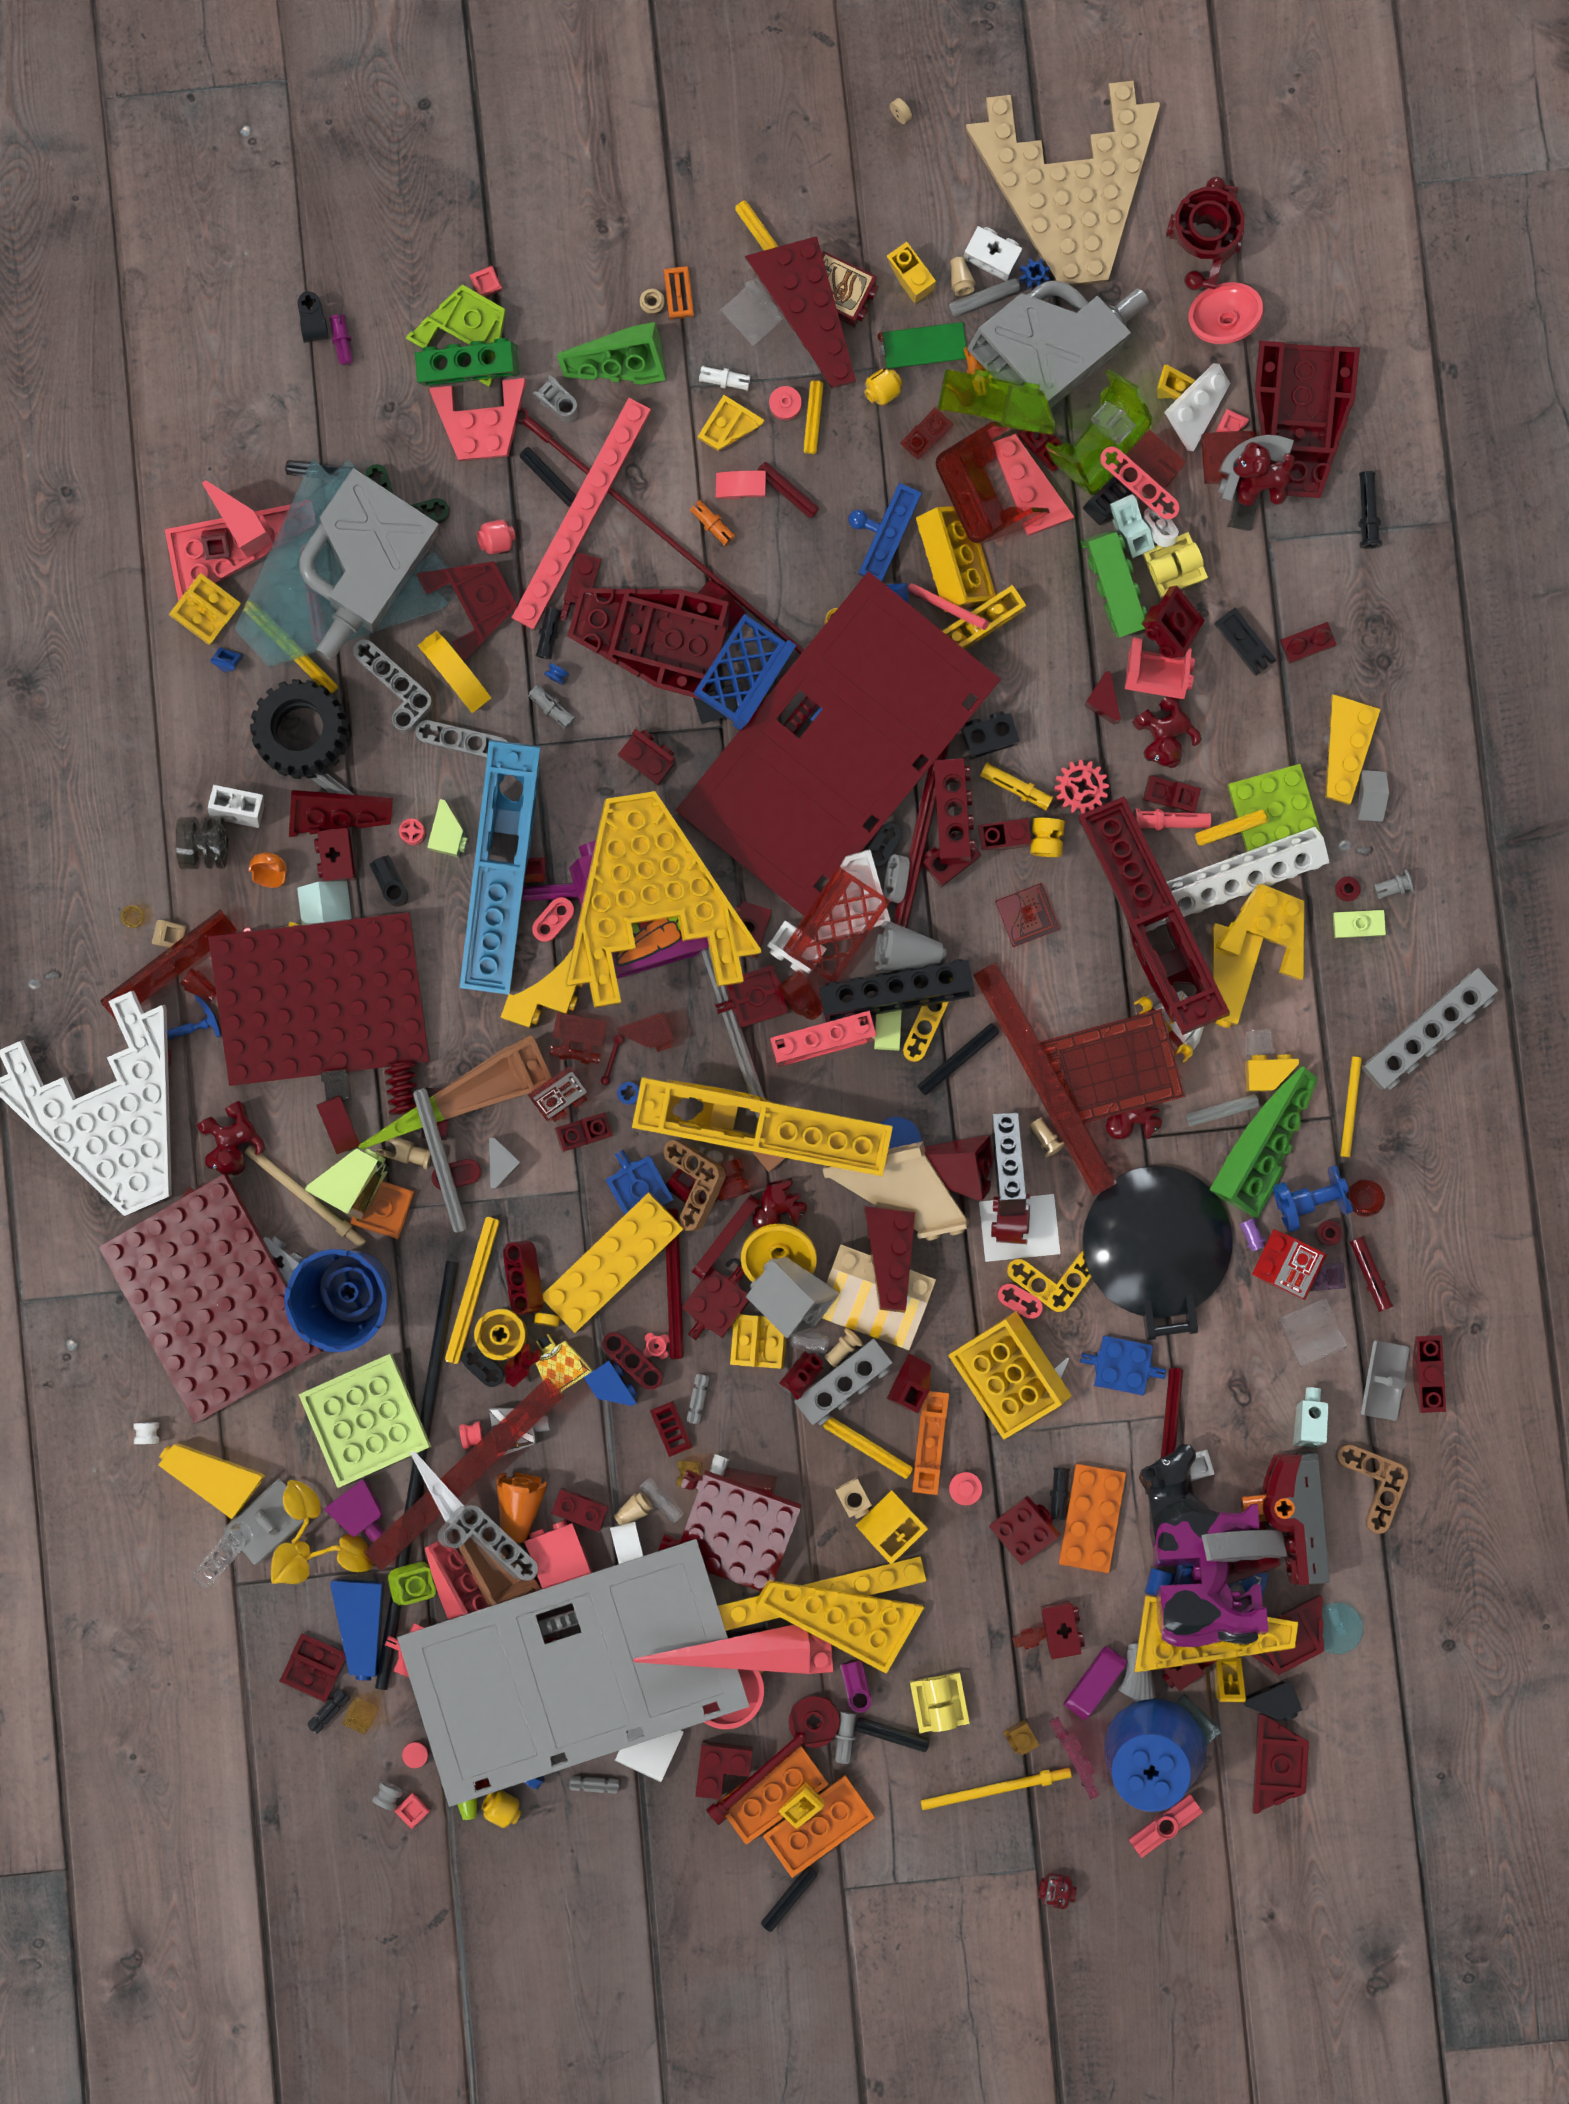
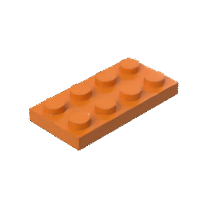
M1075 1463L1058 1561L1059 1565L1109 1573L1126 1472Z
M801 1745L731 1807L726 1817L747 1845L784 1818L778 1811L805 1782L816 1793L828 1786L829 1783ZM742 1782V1783H741L740 1785H738L736 1788H734V1789L731 1790L729 1793H727L725 1796H723V1797L721 1798V1800L716 1801V1804H717L719 1801L722 1803L729 1795H731V1794H732L738 1787H740L744 1782Z
M846 1775L819 1793L824 1799V1807L798 1829L784 1818L762 1835L792 1878L875 1819L874 1814Z

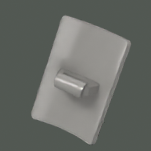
M1374 1340L1361 1415L1393 1421L1397 1420L1402 1389L1406 1387V1380L1404 1378L1409 1355L1408 1346Z
M280 1479L276 1480L224 1527V1532L241 1548L254 1565L262 1562L304 1522V1519L296 1520L287 1514L283 1505V1493L287 1485Z

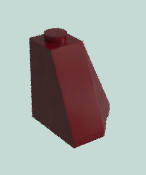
M990 1135L925 1146V1156L947 1189L975 1200H983L990 1192L991 1181L987 1180V1177L989 1176L990 1168H993L994 1161Z

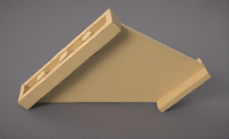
M923 1141L888 1149L883 1177L830 1166H824L822 1169L825 1178L833 1179L879 1208L915 1212L914 1229L918 1231V1239L934 1240L939 1238L940 1234L949 1232L950 1235L961 1234L965 1232L970 1223L969 1217H965L925 1156Z

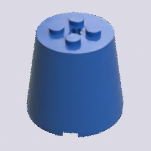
M327 1249L316 1252L304 1259L292 1272L284 1296L287 1318L301 1339L308 1344L310 1343L323 1349V1351L345 1352L356 1349L368 1342L380 1329L391 1298V1280L384 1265L368 1253L345 1249ZM354 1287L356 1292L348 1293L347 1288Z
M1154 1698L1133 1702L1115 1715L1105 1735L1104 1756L1112 1781L1119 1795L1128 1804L1137 1809L1156 1812L1168 1809L1178 1803L1197 1781L1206 1760V1742L1202 1729L1192 1717V1714L1185 1708L1168 1700ZM1150 1765L1155 1766L1154 1772L1148 1771Z

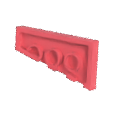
M1016 434L992 442L993 450L1027 536L1074 519L1071 511Z

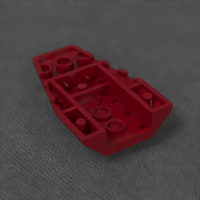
M1259 341L1255 398L1261 436L1276 435L1294 440L1290 454L1295 457V463L1290 470L1287 496L1321 498L1331 464L1339 446V441L1355 401L1360 348L1328 347Z
M580 588L567 637L617 664L654 687L700 699L693 693L724 646L729 625L730 602L683 589ZM712 683L705 684L702 691L707 694Z

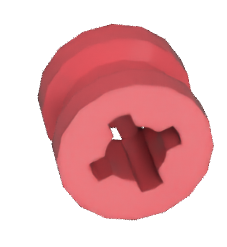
M406 819L399 827V835L405 843L414 846L423 842L426 836V829L417 819Z
M480 1421L474 1422L473 1425L469 1426L466 1424L459 1425L463 1449H469L472 1445L484 1446V1436Z

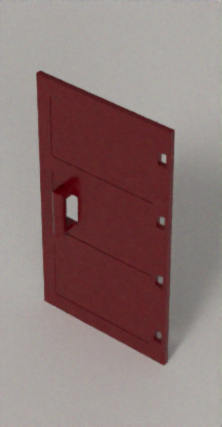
M868 571L756 709L749 722L739 730L675 811L807 918L822 900L845 856L861 852L1001 679ZM802 691L806 697L782 725L776 719L797 693ZM972 693L978 699L967 710L962 703ZM819 705L823 710L802 736L798 738L795 733ZM923 754L929 759L917 771L912 765ZM873 815L879 820L868 832L863 825ZM824 875L830 880L819 892L814 885Z

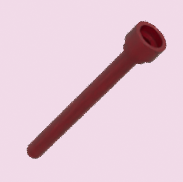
M802 1733L798 1734L722 1803L719 1801L717 1804L713 1803L706 1809L710 1817L718 1825L727 1819L726 1815L729 1814L728 1810L805 1743L806 1736Z

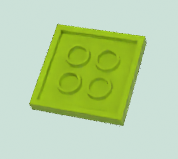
M1301 764L1227 785L1236 818L1259 810H1265L1268 817L1267 823L1241 832L1246 852L1316 827L1320 832Z

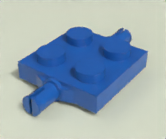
M624 1149L620 1151L624 1161L619 1152L614 1154L622 1168L605 1180L624 1215L648 1192L662 1205L674 1200L650 1155L640 1161L630 1162Z
M1102 1336L1100 1350L1096 1355L1081 1353L1083 1358L1080 1359V1363L1094 1365L1096 1374L1093 1386L1144 1396L1146 1382L1150 1377L1164 1380L1166 1376L1164 1375L1166 1369L1152 1367L1151 1355L1153 1345Z

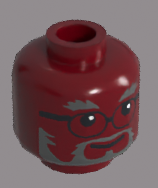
M1049 1873L1040 1880L1038 1898L1042 1899V1903L1045 1906L1066 1909L1069 1902L1075 1901L1077 1887L1072 1886V1879L1069 1876Z

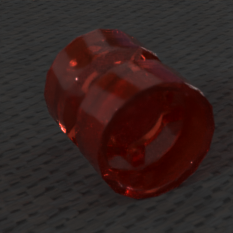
M741 1158L720 1164L724 1168L726 1175L718 1194L720 1201L751 1192L747 1179L741 1176L744 1173ZM710 1170V1171H711V1174H712V1176H713V1179H714V1178H715V1175L713 1174V1171Z

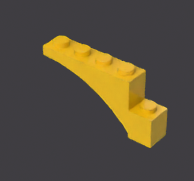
M572 950L550 974L538 983L518 994H509L501 1018L531 1029L532 1024L537 1025L541 1015V1011L538 1010L539 1005L568 1015L569 1010L574 1011L578 997L574 995L577 987L582 988L583 984L566 987Z

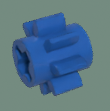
M1030 258L1028 266H1021L1020 271L1025 275H1022L1019 281L1026 282L1027 290L1031 287H1037L1042 282L1049 281V278L1044 274L1049 272L1050 267L1044 268L1042 259L1038 262H1033ZM1034 271H1037L1038 275L1035 278H1032L1031 274H1033Z

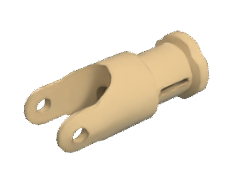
M397 1137L387 1140V1142L395 1146V1152L383 1149L375 1150V1153L380 1156L406 1164L408 1162L418 1164L426 1170L429 1169L432 1162L429 1149L416 1146L414 1142Z

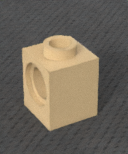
M857 1477L835 1488L849 1518L855 1516L858 1519L869 1513L868 1508L872 1504ZM851 1493L861 1495L862 1501L858 1506L848 1504L847 1498Z

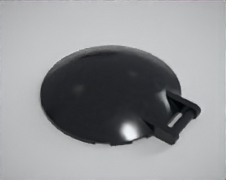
M1148 1166L1131 1170L1118 1176L1103 1188L1091 1204L1092 1206L1084 1222L1082 1234L1084 1260L1092 1280L1111 1302L1131 1313L1143 1316L1145 1334L1148 1341L1155 1340L1158 1336L1189 1332V1334L1198 1333L1195 1307L1207 1300L1218 1288L1228 1270L1232 1254L1230 1221L1217 1195L1210 1191V1187L1194 1175L1166 1166ZM1186 1315V1322L1155 1327L1154 1319Z

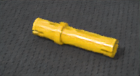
M989 762L986 763L980 774V777L1021 797L1022 801H1029L1047 811L1054 798L1035 788L1033 783L1027 784L989 764Z

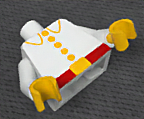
M1182 990L1177 993L1180 1001L1188 998ZM1154 992L1135 1001L1134 1005L1139 1003L1143 1007V1011L1139 1013L1140 1015L1144 1013L1147 1015L1158 1011L1163 1012L1171 1045L1177 1049L1174 1055L1176 1056L1179 1052L1183 1053L1185 1059L1182 1062L1185 1063L1193 1055V1050L1199 1044L1204 1026L1182 1035L1176 1021L1171 1022Z

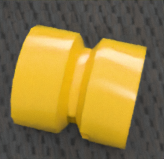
M1033 818L1032 834L1035 835V838L1031 840L1030 854L1041 857H1062L1063 842L1060 840V837L1064 836L1065 821L1054 818Z

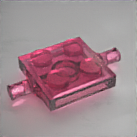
M1059 1717L1051 1719L1049 1723L1054 1729L1055 1736L1061 1740L1082 1780L1081 1785L1084 1786L1090 1800L1098 1797L1100 1794L1095 1788L1094 1780L1091 1777L1095 1771L1086 1755L1080 1756L1079 1752L1083 1749L1074 1732L1069 1735Z

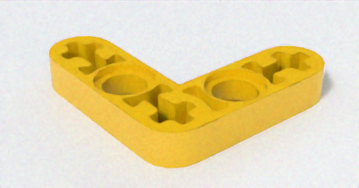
M1083 1250L1078 1254L1057 1284L1022 1259H1014L1007 1266V1274L1010 1279L1056 1312L1065 1311L1091 1278L1089 1273L1085 1277L1081 1271L1074 1269L1076 1264L1082 1267L1085 1262L1082 1258ZM1020 1263L1023 1264L1022 1270L1028 1275L1030 1270L1035 1273L1028 1279L1026 1285L1022 1283L1026 1278L1019 1274L1016 1277L1013 1275L1014 1270L1012 1266L1014 1264L1017 1266ZM1071 1273H1076L1081 1278V1283L1076 1288H1072L1067 1284V1277ZM1036 1278L1043 1279L1046 1284L1045 1289L1040 1293L1034 1292L1031 1287L1032 1281ZM1063 1284L1067 1290L1073 1292V1295L1070 1297L1067 1293L1063 1298L1064 1306L1058 1305L1054 1307L1055 1301L1052 1297L1054 1295H1061L1064 1290L1059 1289V1287Z

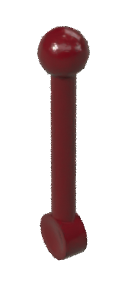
M615 1035L613 1038L614 1046L605 1075L601 1078L602 1085L610 1084L609 1076L619 1045L623 1043L621 1035Z

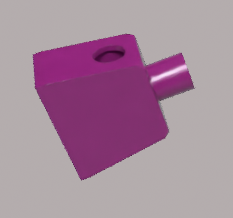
M366 1478L359 1481L324 1508L353 1537L364 1531L373 1542L384 1534L376 1522L377 1519L384 1515V1511Z

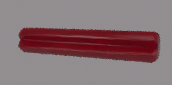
M768 462L760 465L757 471H766V481L804 515L811 519L818 513L819 507Z

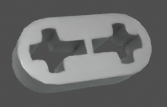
M894 854L888 860L883 887V896L886 901L900 903L905 897L910 867L909 859L905 856Z

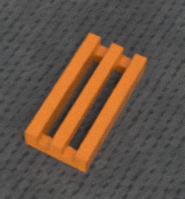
M688 266L663 269L669 320L678 317L679 319L687 316L689 318L694 317ZM679 273H684L688 310L684 311ZM669 274H674L678 304V311L673 312Z

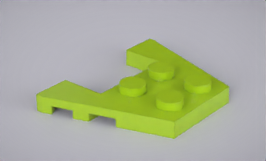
M462 284L439 305L435 312L429 317L427 316L421 322L422 324L413 332L411 331L406 339L421 348L429 347L440 328L468 345L473 341H485V344L494 343V339L502 337L507 310ZM495 353L488 355L487 364L494 362ZM493 378L478 380L490 388L493 384Z

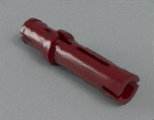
M1362 1236L1349 1243L1368 1285L1366 1287L1367 1292H1371L1378 1312L1393 1307V1304L1384 1286L1386 1282L1381 1279L1364 1239L1365 1237ZM1362 1251H1363V1253H1364V1255H1365V1258H1366V1260H1367V1263H1368V1265H1369V1267H1370L1371 1272L1368 1271V1268H1367V1266H1366V1263H1365V1261H1364V1259H1363V1256H1362V1254H1361ZM1372 1276H1373L1374 1279H1375V1282H1376L1377 1287H1378V1289H1379V1291H1380L1381 1297H1379V1294H1378V1292H1377V1290H1376V1287H1375V1285H1374V1282H1373V1280H1372V1278H1371Z

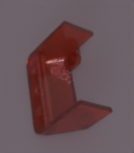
M990 422L941 452L936 459V469L965 533L973 543H985L1018 532L1050 513L1048 508L1031 507L1026 511L1019 507H1009L1003 511L984 467L990 464L996 455L992 439L1011 428L1010 423Z

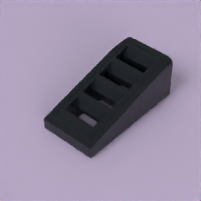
M1123 474V478L1125 479V481L1131 482V481ZM1114 476L1083 507V510L1098 525H1101L1112 514L1111 507L1100 497L1102 496L1109 504L1118 501L1108 489L1119 498L1118 500L1132 494ZM1117 482L1126 492L1123 493L1114 483Z

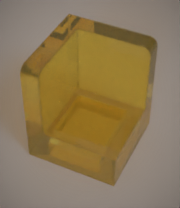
M356 1697L352 1701L342 1721V1725L365 1735L379 1707Z

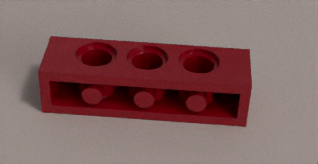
M964 758L934 760L941 864L971 862V855L976 854L975 839L969 838V830H974L973 815H968L967 806L972 805L971 790L966 791V781H971L970 766H965ZM951 782H956L960 785V788L954 792L949 791L946 787ZM957 806L961 808L962 812L958 816H952L948 813L949 809ZM954 831H960L964 836L962 839L955 841L950 838V834Z

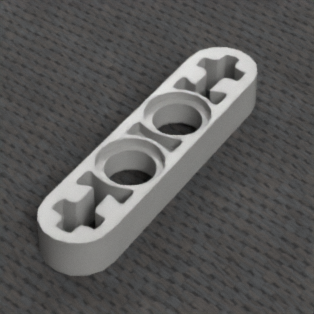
M430 720L421 721L415 728L417 738L424 744L486 759L487 754L484 752L487 748V740L508 742L501 737ZM427 726H430L431 731L439 733V728H443L440 733V742H436L437 736L428 735L427 738H424L423 733L420 732L421 729H426ZM454 731L458 734V741L455 744L449 745L445 742L444 737L447 732ZM471 738H481L483 744L479 750H471L469 748Z

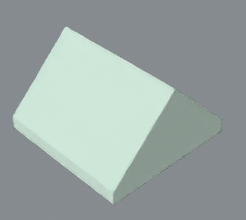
M347 881L315 882L297 888L302 925L352 919Z

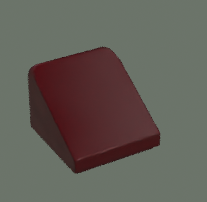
M227 528L202 531L201 540L205 560L231 557Z

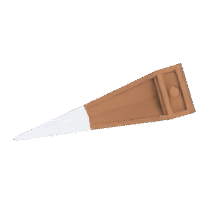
M411 1451V1456L445 1522H447L454 1512L464 1505L416 1452ZM468 1510L464 1514V1520L467 1524H470L474 1516ZM451 1529L450 1532L454 1540H456V1532ZM486 1529L483 1530V1539L485 1541L490 1540L492 1535ZM471 1537L459 1547L489 1607L542 1590L534 1578L528 1581L513 1578ZM502 1547L501 1556L505 1559L509 1556V1553ZM514 1561L513 1563L518 1564L522 1568L521 1573L526 1574L527 1571L519 1563Z

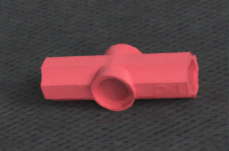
M1189 1793L1165 1812L1157 1814L1153 1821L1128 1838V1840L1140 1857L1143 1858L1165 1840L1175 1837L1180 1829L1202 1814L1203 1811ZM1163 1820L1172 1821V1826L1168 1831L1159 1830L1160 1823Z

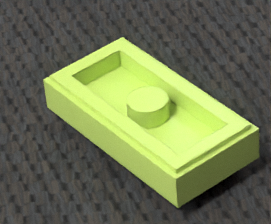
M1384 910L1333 913L1334 938L1385 936Z

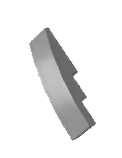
M1279 1530L1235 1531L1201 1535L1207 1561L1236 1562L1240 1560H1258L1287 1556L1282 1531Z

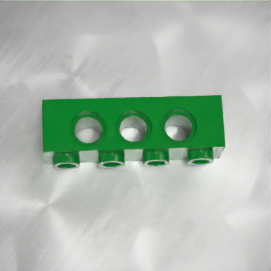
M509 338L494 339V343L485 344V341L470 342V346L461 347V344H448L446 349L437 350V347H424L422 352H415L417 383L423 386L520 375L518 346L509 341ZM495 353L494 362L487 364L488 355ZM470 355V365L463 367L464 358ZM446 358L447 366L440 370L439 363L442 359Z

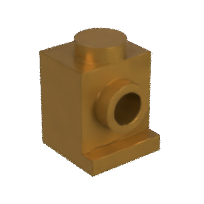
M1025 1719L1003 1731L1015 1754L1020 1752L1023 1756L1040 1746Z

